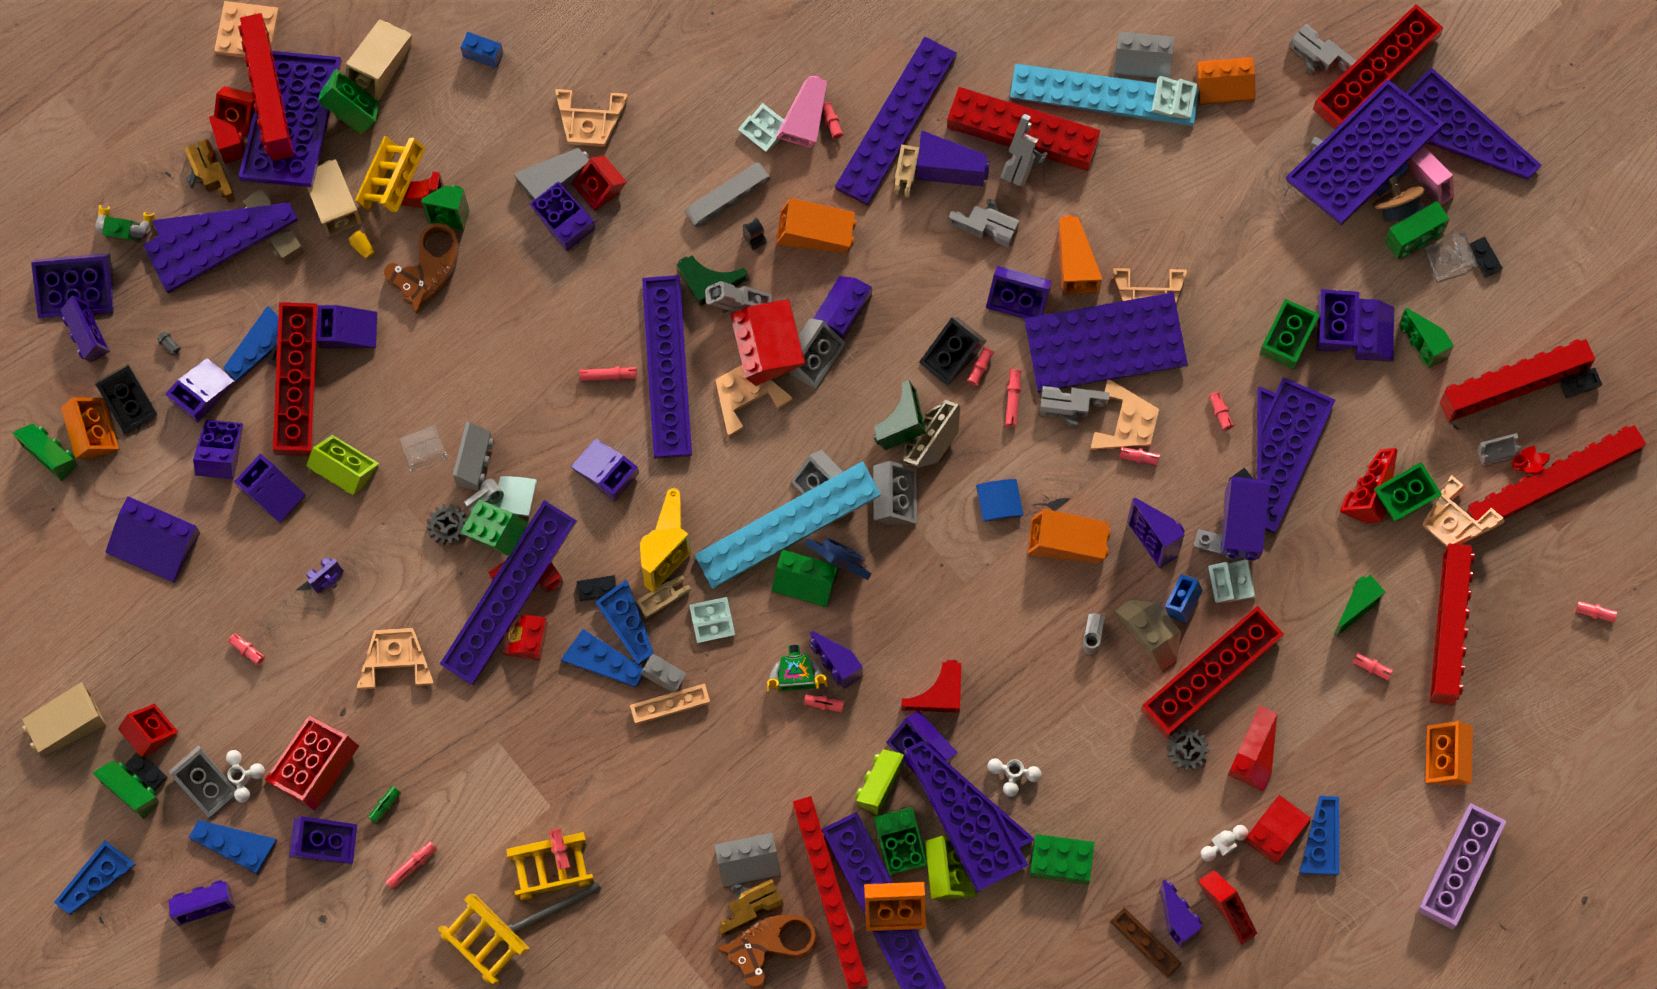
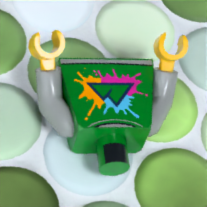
M99 205L95 228L105 238L140 243V238L145 235L150 225H153L152 221L155 220V214L148 215V212H144V221L140 224L132 220L109 217L110 207L108 206L107 209H103L102 205Z
M799 645L788 646L789 656L781 657V660L773 667L767 681V691L770 688H776V692L778 690L780 692L819 689V684L821 683L828 686L826 676L815 660L809 659L808 654L800 655Z

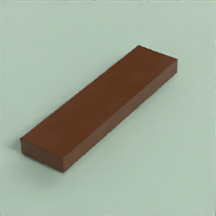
M1125 907L1110 921L1166 978L1182 964Z

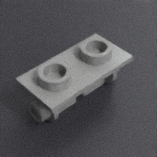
M1198 529L1193 547L1221 554L1222 535Z

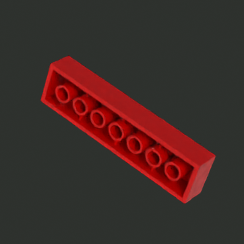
M1415 4L1315 100L1313 110L1336 129L1386 80L1393 83L1440 38L1443 27Z
M258 13L241 17V25L238 26L240 36H242L241 44L245 52V63L249 70L247 73L252 85L251 92L255 100V111L258 114L257 122L261 130L262 145L266 155H270L272 161L293 157L294 153L269 33L263 15Z
M958 87L947 118V128L1010 147L1021 117L1026 114L1031 116L1029 122L1032 123L1027 135L1038 139L1035 147L1036 151L1040 154L1047 152L1046 159L1085 171L1089 170L1101 130Z
M279 302L273 430L274 455L310 456L313 449L317 303Z
M1577 339L1570 342L1568 346H1557L1549 353L1541 352L1532 359H1521L1513 366H1502L1499 368V371L1493 373L1488 371L1482 374L1480 378L1474 379L1472 377L1465 380L1463 384H1452L1444 391L1440 405L1448 422L1559 383V380L1589 370L1595 361V357L1587 339L1582 341Z
M1448 543L1443 553L1430 703L1453 705L1456 700H1459L1463 692V683H1460L1461 676H1464L1465 665L1462 664V660L1466 656V646L1463 644L1468 635V627H1465L1466 620L1469 619L1470 608H1467V604L1471 599V590L1468 588L1473 579V571H1470L1471 564L1474 563L1475 553L1472 552V546Z
M1256 606L1142 705L1141 712L1168 739L1282 640L1284 633L1259 606Z

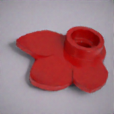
M1535 446L1525 448L1521 451V454L1513 458L1512 467L1516 471H1525L1529 474L1540 473L1544 471L1543 466L1549 461L1550 454L1536 453Z

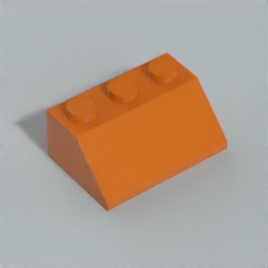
M1253 57L1197 62L1196 78L1200 105L1255 100Z
M73 397L61 407L75 459H92L119 450L108 408L103 398Z
M1460 721L1427 726L1425 783L1452 786L1472 784L1473 726Z
M924 882L864 884L866 931L926 929Z

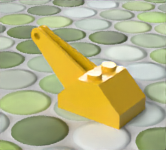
M675 488L669 489L666 493L656 529L645 535L640 541L644 585L653 593L691 554L689 534L681 529L680 492Z

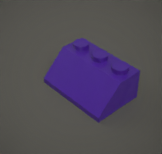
M997 266L993 275L986 308L1021 318L1043 315L1052 280Z
M839 276L813 319L824 321L844 341L872 296V287L857 278Z
M1321 289L1318 296V314L1320 315L1317 321V350L1336 352L1358 347L1359 292Z
M75 296L70 297L61 309L63 314L62 320L70 328L71 333L69 335L72 341L77 343L79 348L77 352L81 359L92 362L109 353L110 350L88 304Z
M1359 299L1358 347H1355V360L1393 362L1394 307L1376 299Z
M919 711L906 717L886 741L894 752L904 755V762L914 773L915 771L904 750L921 741H924L948 763L958 754Z
M222 880L215 881L206 888L203 886L194 888L188 894H175L172 899L168 900L170 917L178 926L235 908L230 886L226 881L223 882Z

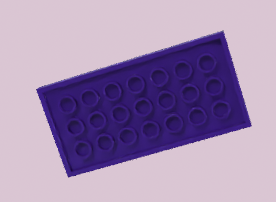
M272 51L294 156L272 161L270 155H266L260 137L261 130L257 122L258 114L254 110L238 177L240 181L313 188L330 111L323 108L318 102L319 94L335 69L340 71L342 60L341 57Z
M1386 80L1286 176V181L1342 226L1390 177H1393L1444 127V123L1391 81Z
M1174 292L1024 318L1038 393L1042 392L1043 386L1062 389L1107 381L1108 379L1113 380L1188 366Z

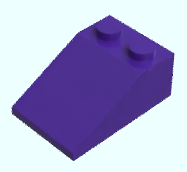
M304 816L294 818L289 858L353 864L357 824Z

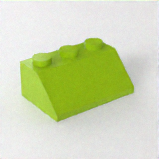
M331 435L313 447L306 466L312 469L313 472L328 479L331 483L338 485L347 493L354 495L365 486L379 463L334 435Z
M884 749L881 754H876L872 762L874 767L872 771L868 770L863 780L866 782L863 789L859 788L855 795L857 806L876 815L879 814L904 765L903 754Z
M939 836L926 840L925 846L931 899L955 900L976 897L975 887L949 837Z

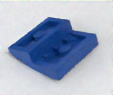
M1017 479L991 481L976 485L983 522L1001 521L1003 518H1019L1023 516Z

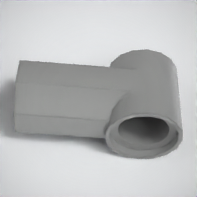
M487 479L481 484L480 490L464 501V503L472 512L479 499L487 503L496 504L503 499L504 492L495 480Z
M1093 613L1088 615L1082 642V649L1086 654L1093 655L1099 650L1105 617L1101 614ZM1089 640L1094 641L1096 645L1089 646L1086 642Z

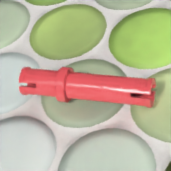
M616 366L610 369H580V382L637 379V367L620 368V366Z
M1010 369L1009 385L1006 389L1008 391L1005 426L1009 427V424H1011L1010 427H1016L1019 393L1022 390L1020 386L1022 371L1018 369L1016 372V369Z
M428 841L426 845L417 853L414 852L413 856L385 880L386 883L394 890L420 865L423 866L425 864L424 861L438 849Z

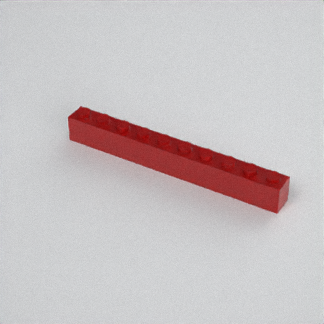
M1635 425L1631 427L1624 426L1618 430L1617 434L1613 436L1611 434L1606 435L1597 444L1595 442L1590 443L1585 447V450L1581 452L1577 450L1568 455L1569 458L1563 461L1559 459L1553 462L1552 466L1547 469L1544 467V471L1531 477L1525 476L1518 480L1519 483L1503 487L1501 489L1502 492L1498 494L1493 492L1487 495L1485 500L1480 503L1478 501L1468 505L1466 513L1475 521H1478L1492 508L1505 520L1642 451L1646 446V442Z
M812 796L792 801L847 988L867 989V978Z

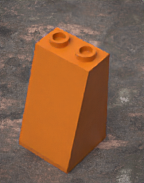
M790 198L780 210L776 245L845 253L853 246L854 242L852 230L856 226L855 212Z
M1066 215L1059 218L1058 243L1062 295L1100 293L1102 276L1079 217Z
M1043 509L1031 518L1027 555L1099 564L1108 556L1107 540L1111 533L1109 522Z

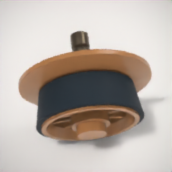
M1396 176L1389 178L1392 192L1380 197L1373 203L1375 209H1382L1384 221L1403 220L1423 209L1419 196L1424 193V188L1415 186L1400 189Z

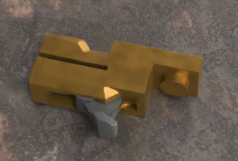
M209 139L197 142L198 146L195 143L187 146L185 151L192 169L187 177L190 188L193 189L195 183L202 182L207 192L219 189L222 198L226 197L228 203L234 201L235 198L219 161L214 163L216 156Z
M770 879L749 889L738 884L731 887V892L737 893V900L729 904L735 919L731 920V918L722 921L720 923L721 926H718L721 937H724L757 921L756 914L762 911L770 913L783 907L784 903L773 880Z

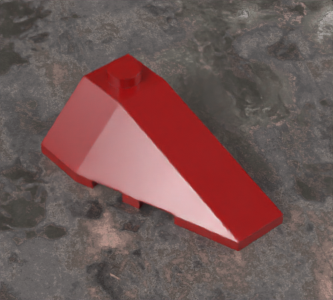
M1396 448L1379 450L1367 466V473L1363 478L1359 477L1356 481L1358 483L1353 492L1349 491L1340 508L1341 513L1364 523L1383 522L1387 509L1374 489L1394 477L1398 451Z
M1259 705L1228 772L1229 776L1261 791H1264L1272 774L1277 713Z

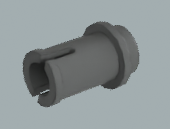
M164 331L157 337L158 343L163 345L171 355H175L180 351L181 347L171 338L170 333Z

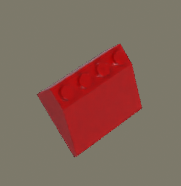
M789 299L747 306L730 314L745 378L753 385L758 386L806 365Z
M308 716L265 778V781L315 811L357 751L359 745L348 735Z

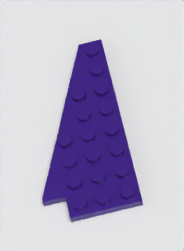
M1430 68L1405 92L1444 123V127L1428 144L1529 180L1541 168L1542 165L1433 68Z
M281 203L157 219L152 222L159 236L143 246L166 292L169 294L297 222L298 218L290 203Z
M1284 377L1276 393L1260 386L1257 390V480L1270 481L1265 530L1273 534L1277 531L1335 403V399Z
M924 741L904 750L977 892L1028 866L1020 847L1034 841V838Z

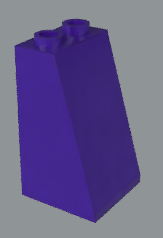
M921 131L917 180L984 187V180H988L990 163L986 162L985 154L926 131Z
M1231 477L1224 496L1221 555H1226L1228 558L1242 557L1249 561L1260 559L1263 553L1270 481Z

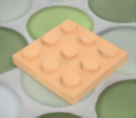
M224 1L214 50L215 54L244 58L245 52L241 44L242 36H240L238 26L241 25L240 18L258 13L263 15L272 48L279 8Z

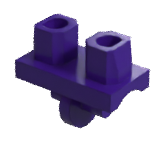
M326 557L321 561L323 568L317 572L315 569H311L306 574L309 584L317 594L330 585L334 589L337 587L334 581L340 577L339 575L344 570L335 559L331 560Z

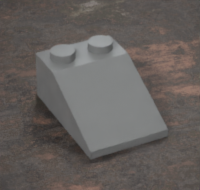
M199 745L169 770L174 780L208 818L234 797L236 788Z

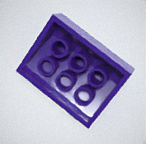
M110 253L35 259L31 262L38 318L63 316L61 309L72 296L86 302L92 314L114 311Z
M127 496L118 514L105 553L174 583L200 531L196 525Z
M1137 498L1132 499L1127 523L1160 569L1179 557L1185 530L1180 523H1176L1168 515Z

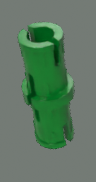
M391 786L382 799L379 798L378 804L367 817L375 824H378L386 811L391 810L390 806L401 795V792L394 786Z

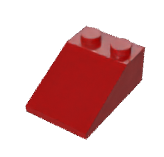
M1278 795L1247 835L1244 842L1277 865L1311 817Z

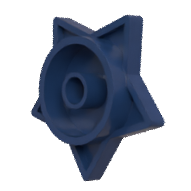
M810 538L807 539L805 546L822 555L833 565L847 569L869 580L872 573L866 569L867 565L864 564L866 559L859 553L830 538H825L823 543Z

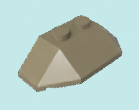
M944 400L940 405L935 406L924 414L923 421L926 433L904 443L903 460L905 463L916 467H923L939 462L959 432V404Z
M1129 600L1114 611L1161 672L1177 661L1181 631L1158 602Z

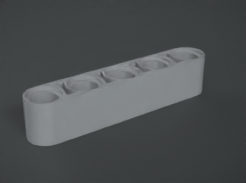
M755 163L691 204L685 210V213L695 227H700L767 184L771 177L761 163Z

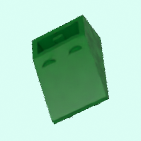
M1408 307L1405 308L1399 325L1401 330L1408 334L1411 346L1418 350L1422 363L1431 368L1448 359L1454 344L1445 330Z
M909 806L873 816L889 875L927 865L913 807Z

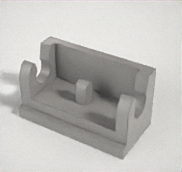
M1517 433L1481 442L1477 451L1483 467L1513 459L1516 455L1520 454L1521 446L1518 447Z

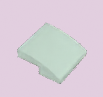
M1159 76L1151 112L1170 117L1190 119L1197 84L1183 79L1176 81Z
M762 103L752 116H748L738 130L765 152H768L780 140L776 138V134L784 119Z
M500 476L498 486L504 492V497L494 505L517 516L529 518L537 480Z
M1248 560L1233 563L1224 562L1208 566L1216 604L1256 598Z
M727 597L689 605L697 643L735 635Z

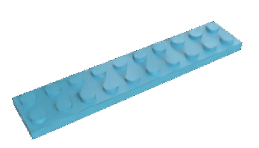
M1015 64L1010 100L1194 126L1199 89H1196L1191 118H1176L1151 112L1157 83Z
M862 461L694 555L710 586L714 589L781 552L782 549L784 550L882 495Z

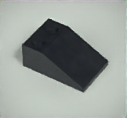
M951 317L919 363L943 383L949 385L978 354L987 340L959 317Z
M129 363L95 382L96 387L124 433L158 415Z

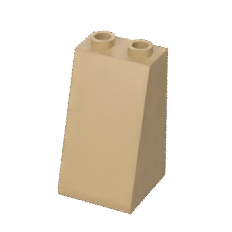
M379 19L347 61L346 76L379 101L411 47L412 34Z
M336 159L325 161L317 167L313 188L307 187L324 231L327 237L358 226L362 222Z
M83 682L22 719L25 724L22 728L26 736H30L33 741L30 743L35 754L39 753L42 757L106 725L91 692Z

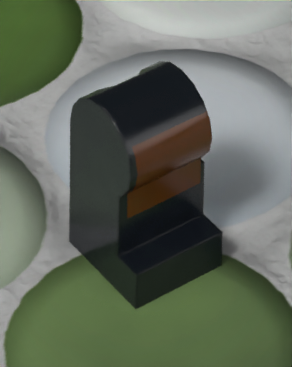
M754 218L751 223L743 225V237L752 251L767 243V239L764 236V228L757 218Z

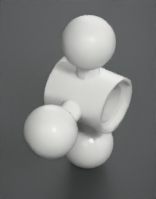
M231 750L226 755L227 763L232 765L227 775L231 783L237 787L234 793L236 801L244 803L250 798L249 790L244 787L248 782V777L254 779L262 778L265 774V768L261 764L256 763L249 770L245 771L239 766L242 760L241 753L237 750ZM241 772L243 774L241 779H233L236 773Z
M991 759L987 765L989 772L992 774H999L1001 771L1005 772L1009 782L1004 784L1003 792L1008 797H1014L1018 793L1019 788L1016 781L1021 779L1022 775L1026 776L1031 782L1039 781L1042 776L1041 770L1038 767L1032 766L1024 769L1022 762L1016 759L1010 760L1007 765H1003L999 759ZM1013 766H1016L1019 768L1020 772L1018 774H1012L1009 771V769Z
M1237 825L1234 827L1233 832L1222 831L1212 839L1215 846H1206L1201 850V858L1206 862H1211L1216 858L1218 851L1223 857L1237 848L1235 840L1242 841L1246 839L1248 829L1244 825Z

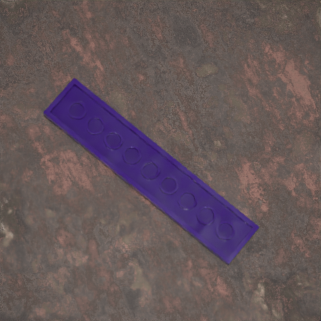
M924 36L836 183V190L868 206L900 152L901 145H904L953 63L957 52Z
M680 275L642 278L654 459L692 456Z
M544 500L521 535L510 557L508 556L440 662V665L474 685L577 523V520Z
M855 812L822 828V832L866 918L864 884H887L893 882L858 813ZM916 929L872 931L901 989H946Z

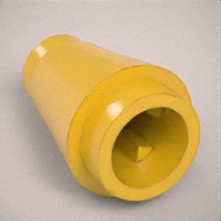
M357 231L349 237L350 245L365 259L370 258L375 253L365 233Z

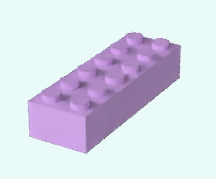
M1471 803L1469 804L1417 910L1418 913L1452 930L1457 926L1504 828L1506 820Z

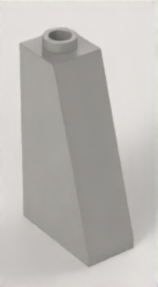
M576 148L515 173V180L531 200L534 201L558 181L564 188L569 186L590 160V156L585 151L582 152L579 148Z

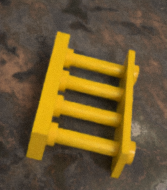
M384 136L355 202L366 210L370 209L372 202H380L391 212L397 213L426 147L415 138H409L406 146H398L387 136ZM395 153L402 154L398 163L391 162ZM387 169L394 170L391 179L384 178ZM380 186H387L384 195H376Z
M584 832L563 836V841L567 848L571 847L574 850L579 877L567 879L565 868L558 870L557 867L559 881L548 883L542 856H544V853L552 851L551 839L506 849L509 861L513 860L516 863L521 890L514 891L516 898L527 900L531 899L532 895L576 885L586 887L591 885L590 882H595L593 874H586L581 849L583 844H587ZM528 856L535 858L540 882L539 886L528 888L523 863L524 857Z
M469 894L464 899L468 903L467 909L449 928L447 926H440L438 930L441 932L440 936L446 942H451L483 974L482 978L488 984H499L501 980L496 974L515 954L525 955L530 948L476 894ZM477 912L482 917L480 919L481 922L462 942L455 933L473 913ZM491 926L496 931L494 933L495 936L476 956L468 947L486 927ZM505 940L509 944V949L489 969L482 961L500 941Z

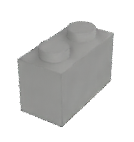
M655 654L649 657L640 673L672 693L678 689L686 675L684 671Z

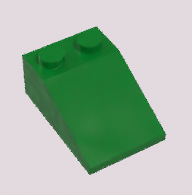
M1422 462L1374 489L1394 522L1422 509L1442 495Z
M1371 574L1366 578L1362 576L1355 582L1356 585L1352 588L1353 592L1334 632L1336 637L1381 602L1385 590Z

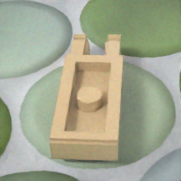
M901 145L893 195H898L900 182L907 183L904 193L905 197L910 196L918 161L919 147Z
M682 575L670 582L667 581L659 586L654 593L651 591L636 601L646 619L691 590L689 585L682 587L676 592L673 587L684 581L685 578Z

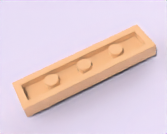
M704 683L631 704L630 708L635 725L710 704V699Z

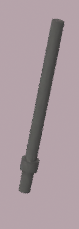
M596 882L514 925H508V927L516 934V932L600 890L601 887Z

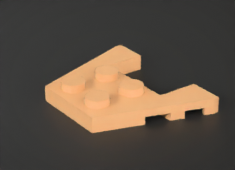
M555 89L568 144L605 147L628 100V95L611 93L608 111L571 108L572 90Z
M1113 268V276L1122 301L1174 292L1175 301L1177 302L1187 274V270L1170 269L1169 288L1130 287V269Z
M743 365L716 379L728 437L744 429L735 412L760 397L769 394L777 409L793 401V398L772 380L758 386L753 385L745 378Z
M1108 379L1105 392L1110 393L1109 399L1122 402L1115 435L1110 436L1094 432L1090 450L1150 447L1159 409Z
M1450 476L1446 488L1441 491L1442 495L1437 503L1433 505L1423 522V527L1446 547L1448 543L1463 544L1505 522L1504 518L1492 508L1478 521H1475L1452 500L1465 487L1453 476Z
M413 628L374 630L367 658L361 671L362 674L357 684L358 690L376 689L375 669L415 667L416 686L434 685Z

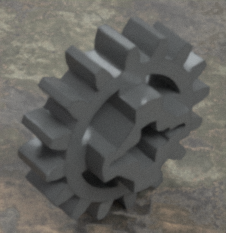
M442 504V509L435 507L436 513H429L432 519L426 520L430 524L426 528L427 531H431L429 536L431 538L435 537L434 541L436 543L441 540L442 546H445L446 542H449L450 546H452L454 540L457 543L460 542V536L465 538L460 532L468 519L465 518V512L460 513V507L454 509L453 504H450L449 508H446L445 504ZM454 515L459 518L460 522L454 520ZM435 527L441 529V535L435 530Z
M1182 728L1180 729V734L1173 733L1175 739L1169 738L1168 742L1172 745H1167L1166 750L1171 751L1167 754V757H1173L1171 764L1178 763L1177 769L1184 766L1185 771L1188 770V767H1191L1194 771L1196 764L1201 767L1203 765L1201 760H1207L1208 757L1204 754H1209L1210 749L1205 748L1209 742H1203L1205 735L1199 737V730L1192 733L1191 728H1188L1187 732ZM1185 738L1182 743L1176 744L1180 739ZM1187 743H1189V749L1191 750L1188 757L1185 749ZM1200 755L1196 760L1191 761L1192 757Z

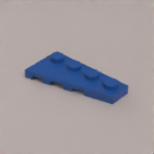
M269 306L265 308L223 367L236 382L241 380L271 354L274 345L277 346L278 315Z
M625 580L595 603L633 659L640 665L655 653L629 582Z
M584 629L581 630L561 658V662L595 672V674L612 678V680L635 688L644 677L640 674L643 670L641 666Z
M1319 796L1299 874L1339 875V796Z
M201 820L197 821L189 835L191 840L257 875L277 842L275 838Z
M105 840L54 903L71 916L131 870L136 864Z

